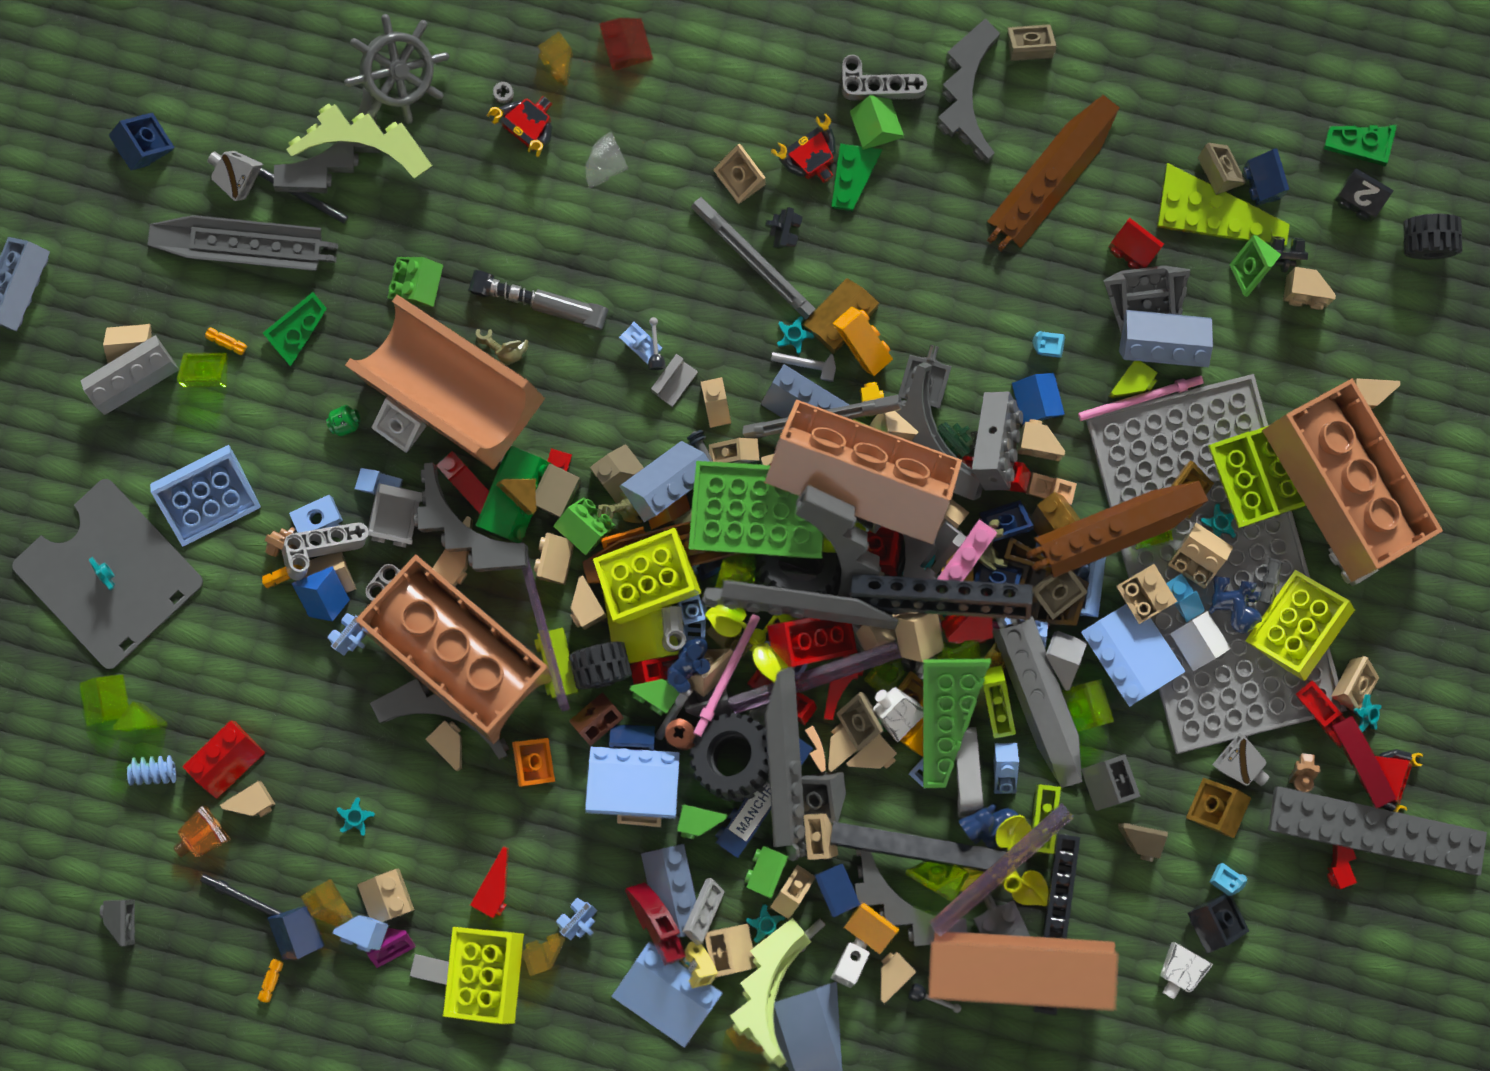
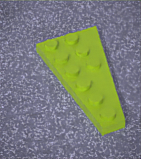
M1169 163L1166 164L1158 228L1249 241L1253 235H1256L1268 245L1272 236L1285 238L1284 247L1287 246L1290 224L1226 192L1216 195L1211 184Z

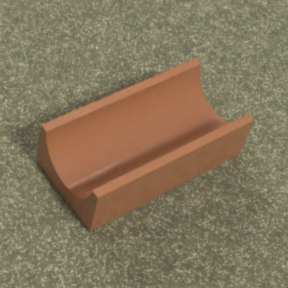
M396 295L392 300L396 311L395 320L384 343L369 357L362 360L350 358L345 365L369 386L395 401L425 424L494 470L545 398L529 381L399 295Z
M1353 378L1293 410L1262 430L1351 582L1379 569L1443 531Z
M796 399L779 439L764 483L799 496L809 485L854 506V516L934 544L949 506L962 460Z
M416 554L356 619L362 631L492 744H495L499 739L503 725L522 700L534 689L542 684L547 685L553 679L547 665Z
M935 931L931 951L929 998L1115 1010L1118 955L1114 953L1115 942Z

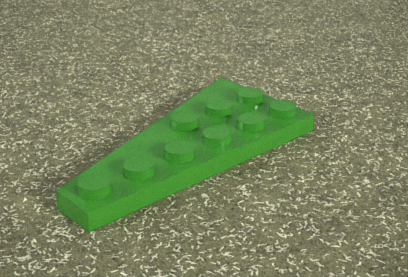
M991 659L923 660V788H946Z

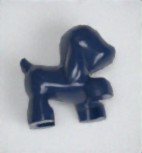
M1214 576L1215 592L1212 596V605L1209 613L1213 614L1217 610H1230L1231 627L1239 633H1249L1258 623L1262 622L1261 613L1249 606V602H1258L1260 600L1262 592L1255 591L1257 583L1241 581L1239 590L1226 591L1227 586L1230 584V578Z
M702 638L687 640L684 646L678 650L679 659L669 667L667 682L679 693H685L690 689L688 679L695 673L705 674L710 670V662L703 658L707 652L706 640Z
M991 805L960 819L959 823L975 845L982 839L989 849H996L998 845L995 835L998 827L1006 819L1017 816L1018 813L1009 808L993 813L995 806Z

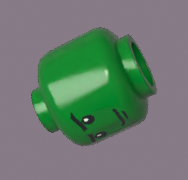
M344 405L330 411L326 422L332 434L342 437L356 431L361 418L356 409Z

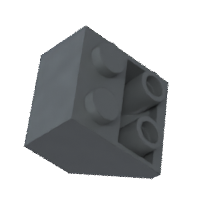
M1126 754L1081 769L1095 811L1140 797Z

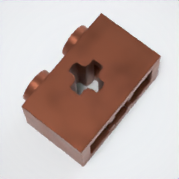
M602 692L569 722L585 741L592 746L624 717Z

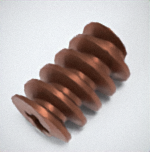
M683 719L671 721L665 730L667 741L680 750L691 749L695 745L692 743L694 737H698V735L693 733L695 728ZM680 731H683L684 737H683L682 739L679 738V737H680V734H679Z

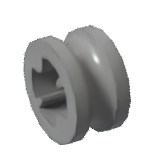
M507 82L496 84L493 90L496 100L500 103L511 101L513 98L511 85ZM502 88H506L507 92L509 91V93L505 94V97H501L498 92L502 91Z

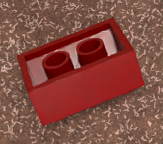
M230 720L182 767L199 785L218 799L265 752L236 721Z

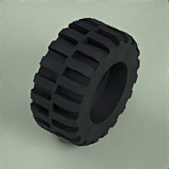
M823 552L822 559L801 558L807 561L816 572L817 577L808 581L794 580L781 570L778 561L787 558V556H757L754 566V579L761 586L832 595L840 576L841 565L837 553Z
M732 713L731 717L727 714L719 715V720L713 718L711 722H708L709 726L705 728L702 736H695L692 742L695 744V748L690 749V756L694 758V760L690 761L691 768L695 770L693 774L696 780L700 782V785L718 798L721 797L726 801L733 799L736 802L743 801L744 797L752 799L755 797V792L762 793L765 790L763 786L767 782L770 784L766 729L751 717L741 716L738 713ZM732 740H747L751 745L752 751L747 767L734 776L722 775L717 766V759L721 749Z

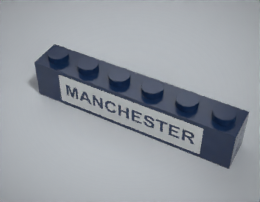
M799 739L800 763L802 765L813 747ZM768 782L763 786L765 790L762 793L755 792V797L752 799L744 797L743 804L739 810L734 808L728 819L731 821L726 828L722 826L715 835L718 838L716 843L737 858L771 810L770 784Z

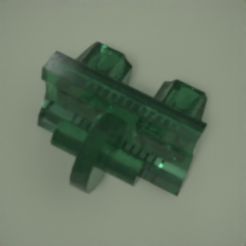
M946 421L937 427L944 442L948 440L953 445L950 450L957 458L964 457L971 452L970 448L964 443V441L967 443L971 440L966 434L970 430L968 425L962 429L958 423L951 427Z

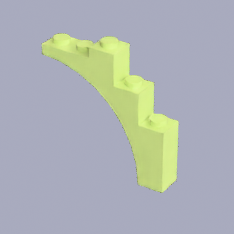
M327 104L319 110L320 115L317 118L322 124L318 126L316 123L308 128L306 136L303 138L297 136L288 143L290 147L286 149L294 157L308 148L323 143L338 141L358 142L373 146L389 154L402 164L413 178L418 177L432 167V164L402 123H392L385 129L387 133L383 134L370 114L364 116L361 113L352 119L354 124L350 125L335 104L333 106Z
M793 918L751 950L755 957L752 961L758 970L741 982L745 989L742 993L749 1002L731 1015L735 1022L732 1025L735 1031L740 1036L744 1034L749 1040L752 1038L758 1047L762 1045L765 1049L762 1052L769 1063L774 1062L778 1067L786 1063V1060L779 1049L774 1033L773 1012L776 994L790 964L811 943L805 932Z

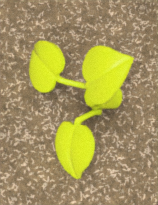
M717 605L715 608H710L705 614L713 628L725 637L736 636L741 632L742 627L745 630L747 626L743 622L746 617V612L743 608L728 609L724 605ZM787 614L774 615L767 625L773 624L777 618L780 622L798 618H793ZM766 625L763 630H754L746 647L753 651V661L759 671L775 683L777 672L787 669L788 665L771 648V645L769 646L767 642L764 643L768 631Z
M1021 815L1006 819L996 831L997 845L1001 848H1008L1010 868L1005 869L1001 873L1000 878L989 872L953 867L947 880V886L952 889L975 891L985 885L986 878L984 874L996 880L998 884L1003 883L1005 889L1012 893V897L1016 902L1023 905L1047 906L1048 887L1044 877L1037 871L1029 870L1020 878L1014 867L1012 848L1023 850L1030 845L1033 839L1032 828L1024 816Z

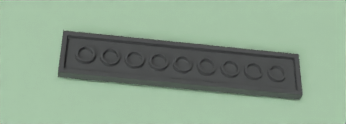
M1279 786L1274 788L1268 831L1475 876H1481L1487 832Z

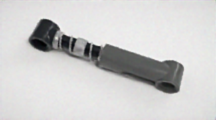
M474 270L468 292L485 298H488L490 295L502 296L506 300L509 299V301L515 303L523 302L524 305L530 304L532 310L577 322L591 329L603 330L609 310L604 306L584 303L539 289L534 293V290L532 292L527 291L525 287L522 289V287L514 284L510 286L507 283H500L499 280L494 278L495 276L480 270Z

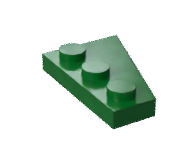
M1370 125L1369 127L1330 126L1323 149L1386 166L1397 125H1389L1388 127H1378V125Z
M840 144L832 200L833 209L854 210L883 149L868 148L863 150L862 146Z
M312 292L263 332L264 336L290 367L327 311V308Z

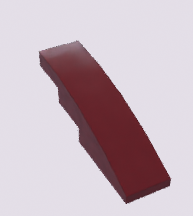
M1353 716L1332 725L1350 765L1354 767L1374 807L1379 808L1397 799Z

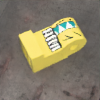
M692 941L685 948L686 957L681 961L688 967L692 975L689 983L693 989L710 985L718 972L703 945H696Z

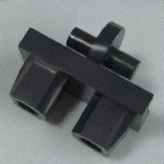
M787 207L786 210L782 209L780 215L774 214L773 220L766 221L765 226L771 228L769 235L775 237L774 248L796 247L798 236L789 233L790 226L800 228L803 217L794 213V208Z
M1272 236L1269 246L1281 254L1279 257L1281 259H1277L1274 265L1280 266L1281 272H1287L1289 266L1296 267V260L1290 259L1308 260V253L1305 251V240L1303 238H1292L1291 247L1284 248L1285 238Z

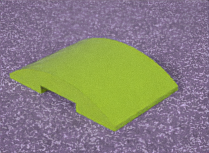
M1268 426L1208 445L1238 528L1306 506L1262 431Z

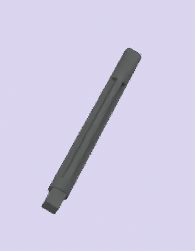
M702 197L692 204L691 208L803 318L808 319L816 309Z
M898 394L828 409L827 411L849 419L902 410V400ZM788 418L743 426V435L745 438L757 439L782 433Z

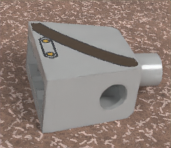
M236 151L224 152L222 156L213 152L208 158V163L215 167L211 176L212 180L233 200L246 199L263 164Z
M1241 733L1233 739L1212 764L1219 771L1246 786L1252 780L1262 786L1269 779V775L1262 770L1267 763L1266 760Z

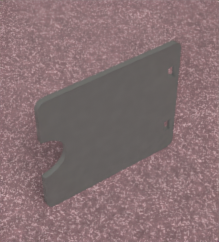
M102 479L74 504L80 516V527L77 534L71 540L64 543H54L41 535L14 560L12 567L18 576L101 665L107 669H114L202 587L203 579L112 481ZM93 557L99 565L105 562L115 575L112 578V581L115 583L112 590H109L97 577L89 562L90 558ZM180 591L184 596L174 604L170 599ZM130 638L134 643L124 651L120 645Z

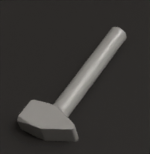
M775 352L772 353L771 361L822 370L821 380L830 382L834 380L836 367L833 354L828 357L826 362Z
M690 688L685 693L678 695L674 705L655 734L658 740L664 738L667 725L675 720L693 692V689Z

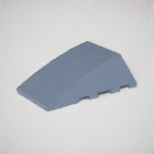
M837 981L775 1002L773 1012L774 1033L789 1071H842Z

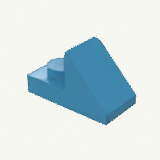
M1183 574L1166 583L1177 600L1174 605L1186 623L1205 611L1198 592L1192 590Z

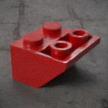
M947 615L941 622V629L947 640L955 644L963 643L966 640L983 642L986 639L993 638V621L991 617Z

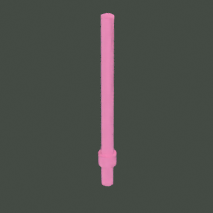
M1201 376L1187 380L1183 378L1165 387L1080 412L1078 416L1080 421L1171 393L1188 391V388L1203 384V379Z
M752 614L706 708H703L699 715L701 718L693 732L698 736H702L708 722H711L715 715L714 710L760 620V617Z

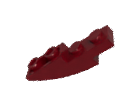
M645 882L626 888V895L642 929L647 928L664 966L683 960L686 954L677 937L680 931L657 894Z

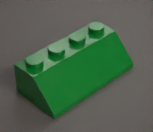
M511 445L502 459L476 526L501 539L513 543H521L533 514L527 515L497 484L504 479H535L537 489L548 465L552 463Z

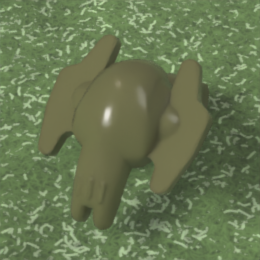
M480 329L476 330L477 342L487 344L495 351L497 358L500 360L499 362L505 366L521 360L523 353L527 351L528 340H525L523 343L520 340L503 343L501 346L493 339L492 330H488V335L486 336L480 335Z
M623 492L620 493V496L625 498L620 503L598 506V517H601V514H607L609 519H613L614 513L619 512L623 516L624 521L632 523L642 522V519L638 518L639 514Z
M992 520L988 526L992 529L997 528L999 520ZM994 529L998 533L978 559L982 565L993 571L996 570V567L1006 568L1009 563L1007 560L998 558L999 552L992 546L995 538L1003 536V529Z

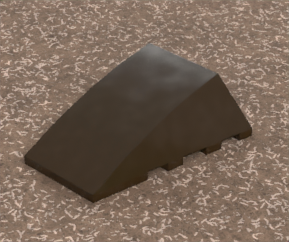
M1010 537L1004 558L1009 561L1008 565L1023 568L1019 584L1032 585L1033 589L1052 574L1051 567L1047 566L1035 571L1032 567L1034 563L1044 560L1045 557L1037 555L1034 558H1028L1026 553L1032 549ZM1076 575L1081 584L1087 590L1089 582L1083 580L1082 578ZM1032 594L1031 616H1033L1034 621L1048 622V624L1077 625L1086 594L1054 619L1049 616Z

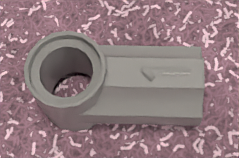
M677 606L661 609L663 623L662 645L669 652L679 650L686 642V637L683 633L682 609ZM671 635L677 637L679 641L678 646L671 645L669 641Z

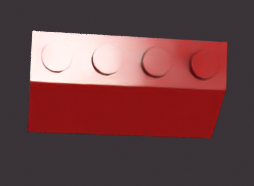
M805 617L767 625L771 648L789 667L857 653L853 626L850 623Z

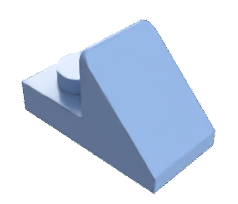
M361 468L355 489L375 495L378 483L401 488L403 480L382 474L376 470Z

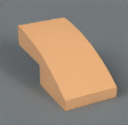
M1031 473L1026 494L1045 499L1053 492L1063 495L1068 503L1072 505L1077 483Z
M811 726L805 732L816 750L809 755L822 773L825 771L824 751L816 730Z

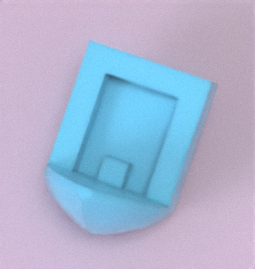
M1042 331L1035 334L1032 343L1038 355L1062 357L1065 342L1064 334Z
M1220 863L1217 865L1210 883L1228 896H1232L1246 886L1247 878L1245 875H1239L1225 864Z

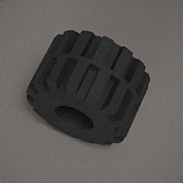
M1424 214L1411 217L1403 222L1404 255L1407 257L1431 260L1448 258L1462 253V222L1460 217L1451 214Z
M624 642L604 643L575 651L569 655L576 689L601 688L625 680L632 675Z

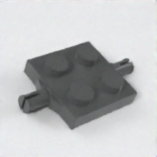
M930 345L927 357L920 358L909 355L898 394L901 398L905 399L906 391L912 385L913 379L911 375L913 369L925 362L933 365L929 381L930 406L940 408L952 366L941 364L935 360L939 347L935 346L934 353L932 354L934 345Z
M991 894L982 897L988 910L973 919L979 934L1030 937L1014 900L1004 905H995Z

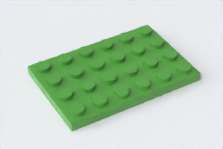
M696 461L689 540L690 550L822 559L824 534L810 522L795 515L799 495L764 483L770 465Z

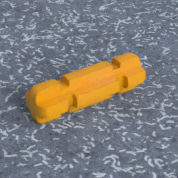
M208 328L206 331V339L212 342L215 341L216 344L231 351L233 350L239 355L244 354L247 347L244 343L236 342V339L221 332L218 333L213 328Z
M293 565L295 569H303L301 565ZM286 567L272 572V575L269 573L263 576L262 583L266 588H270L275 583L279 584L291 578L287 574Z
M277 959L271 960L270 970L266 973L261 987L263 990L260 991L258 1000L265 1003L270 1002L272 997L271 991H274L280 975L278 972L281 971L283 966L282 961Z

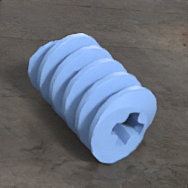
M159 756L157 763H155L153 757H150L149 763H146L145 758L141 757L140 764H137L136 758H132V762L127 768V780L130 786L134 782L137 785H142L143 781L146 785L152 783V780L155 784H159L161 780L166 784L170 779L172 783L176 782V767L171 756L167 757L166 762L163 761L162 756Z

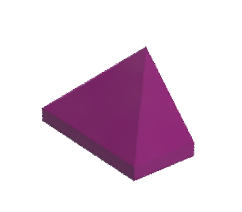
M387 928L380 950L370 949V952L366 953L375 967L378 968L416 946L406 931Z

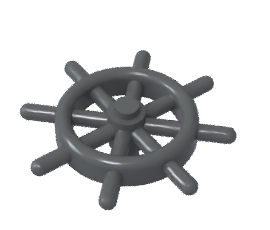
M383 14L381 20L384 34L376 37L368 46L356 38L350 40L351 46L362 52L363 55L360 62V75L345 79L344 84L347 87L363 83L366 91L375 99L367 112L372 119L376 116L381 105L386 104L388 106L401 107L405 123L411 124L413 117L410 104L418 101L425 93L437 100L443 98V93L431 86L434 73L433 64L447 61L449 54L443 52L431 56L428 48L420 41L428 25L425 20H421L413 34L410 35L403 32H393L389 15ZM395 42H406L407 44L399 57ZM385 45L388 47L390 59L378 53ZM415 49L420 59L407 62ZM373 60L380 63V70L372 71ZM422 67L420 78L409 72L410 70ZM387 77L382 88L379 90L373 80ZM404 79L415 85L414 89L409 93L406 91ZM396 82L399 96H387Z

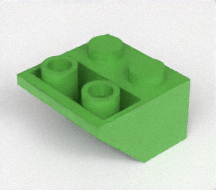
M397 257L387 299L393 300L396 295H399L412 305L434 307L443 265L424 257Z
M583 497L569 506L553 527L587 555L601 543V539L605 538L616 525L606 514H601V517H598L596 505L591 500Z
M663 679L636 684L630 687V691L633 692L631 696L642 704L647 701L651 704L650 709L660 716L663 713L668 715L680 694Z

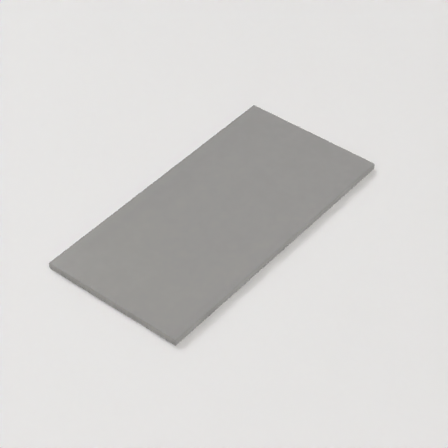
M1254 374L1152 399L1086 420L1109 507L1152 490L1170 487L1190 460L1214 483L1206 495L1208 501L1197 509L1190 519L1186 518L1168 532L1121 550L1128 578L1155 564L1166 583L1171 581L1181 573L1168 566V563L1193 526L1198 523L1213 533L1212 528L1204 525L1200 520L1202 518H1212L1216 504H1220V510L1224 514L1233 513L1208 445L1268 426ZM1292 511L1238 528L1234 518L1231 526L1236 537L1231 538L1230 535L1225 533L1219 536V538L1233 546L1226 562L1215 575L1230 578V584L1227 586L1226 591L1239 590L1241 581L1257 583L1255 591L1261 592L1263 586L1262 578L1265 577L1269 558L1283 561L1278 580L1280 583L1276 587L1274 599L1294 570L1310 578ZM1185 577L1194 592L1197 591L1205 609L1201 614L1206 611L1209 612L1212 605V596L1215 592L1214 577L1205 589ZM1261 601L1249 602V606L1259 611L1261 616L1264 615L1271 605ZM1172 604L1151 617L1185 670L1184 673L1158 689L1176 754L1230 741L1239 733L1246 737L1315 719L1295 696L1298 691L1312 680L1340 712L1347 711L1346 706L1331 697L1339 680L1330 648L1327 649L1306 681H1304L1248 644L1245 640L1252 631L1245 634L1235 631L1231 627L1230 610H1217L1210 615L1231 649L1192 671L1170 635L1173 631L1187 624L1176 606Z

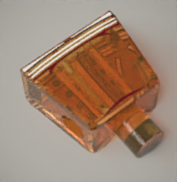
M202 806L178 830L182 841L173 848L181 858L190 851L195 857H199L229 842L231 838L208 807Z

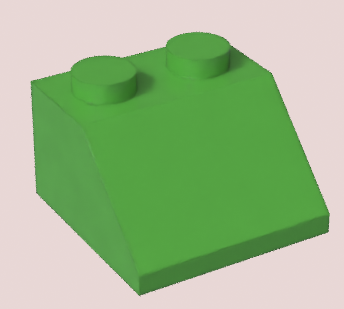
M683 805L677 831L682 832V837L694 839L695 835L700 836L726 820L727 815Z
M764 846L762 850L757 849L752 860L756 862L754 870L749 869L744 882L748 883L746 888L772 898L788 856Z

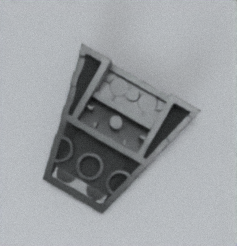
M1163 265L1120 271L1103 280L1121 334L1126 310L1182 315L1184 297H1186V286L1191 270Z

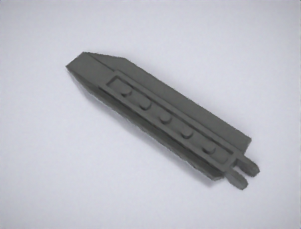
M195 215L150 224L147 244L148 246L192 259L313 271L317 270L319 261L336 262L337 257L333 255H320L321 248L329 250L338 249V244L322 241L321 228Z
M724 580L722 589L708 588L702 598L703 604L707 607L715 608L717 605H724L728 609L745 608L750 612L766 611L771 615L787 614L798 619L808 617L893 630L896 629L899 623L898 619L858 599Z
M1031 616L1030 620L1024 621L1011 619L1012 624L1007 625L1005 618H996L999 628H993V636L1038 750L1061 788L1081 783L1079 734L1053 667L1046 657V649L1033 616Z
M790 667L777 672L765 715L774 846H786L788 859L795 861L799 857L807 856V846L805 841L806 830L804 824L794 667Z

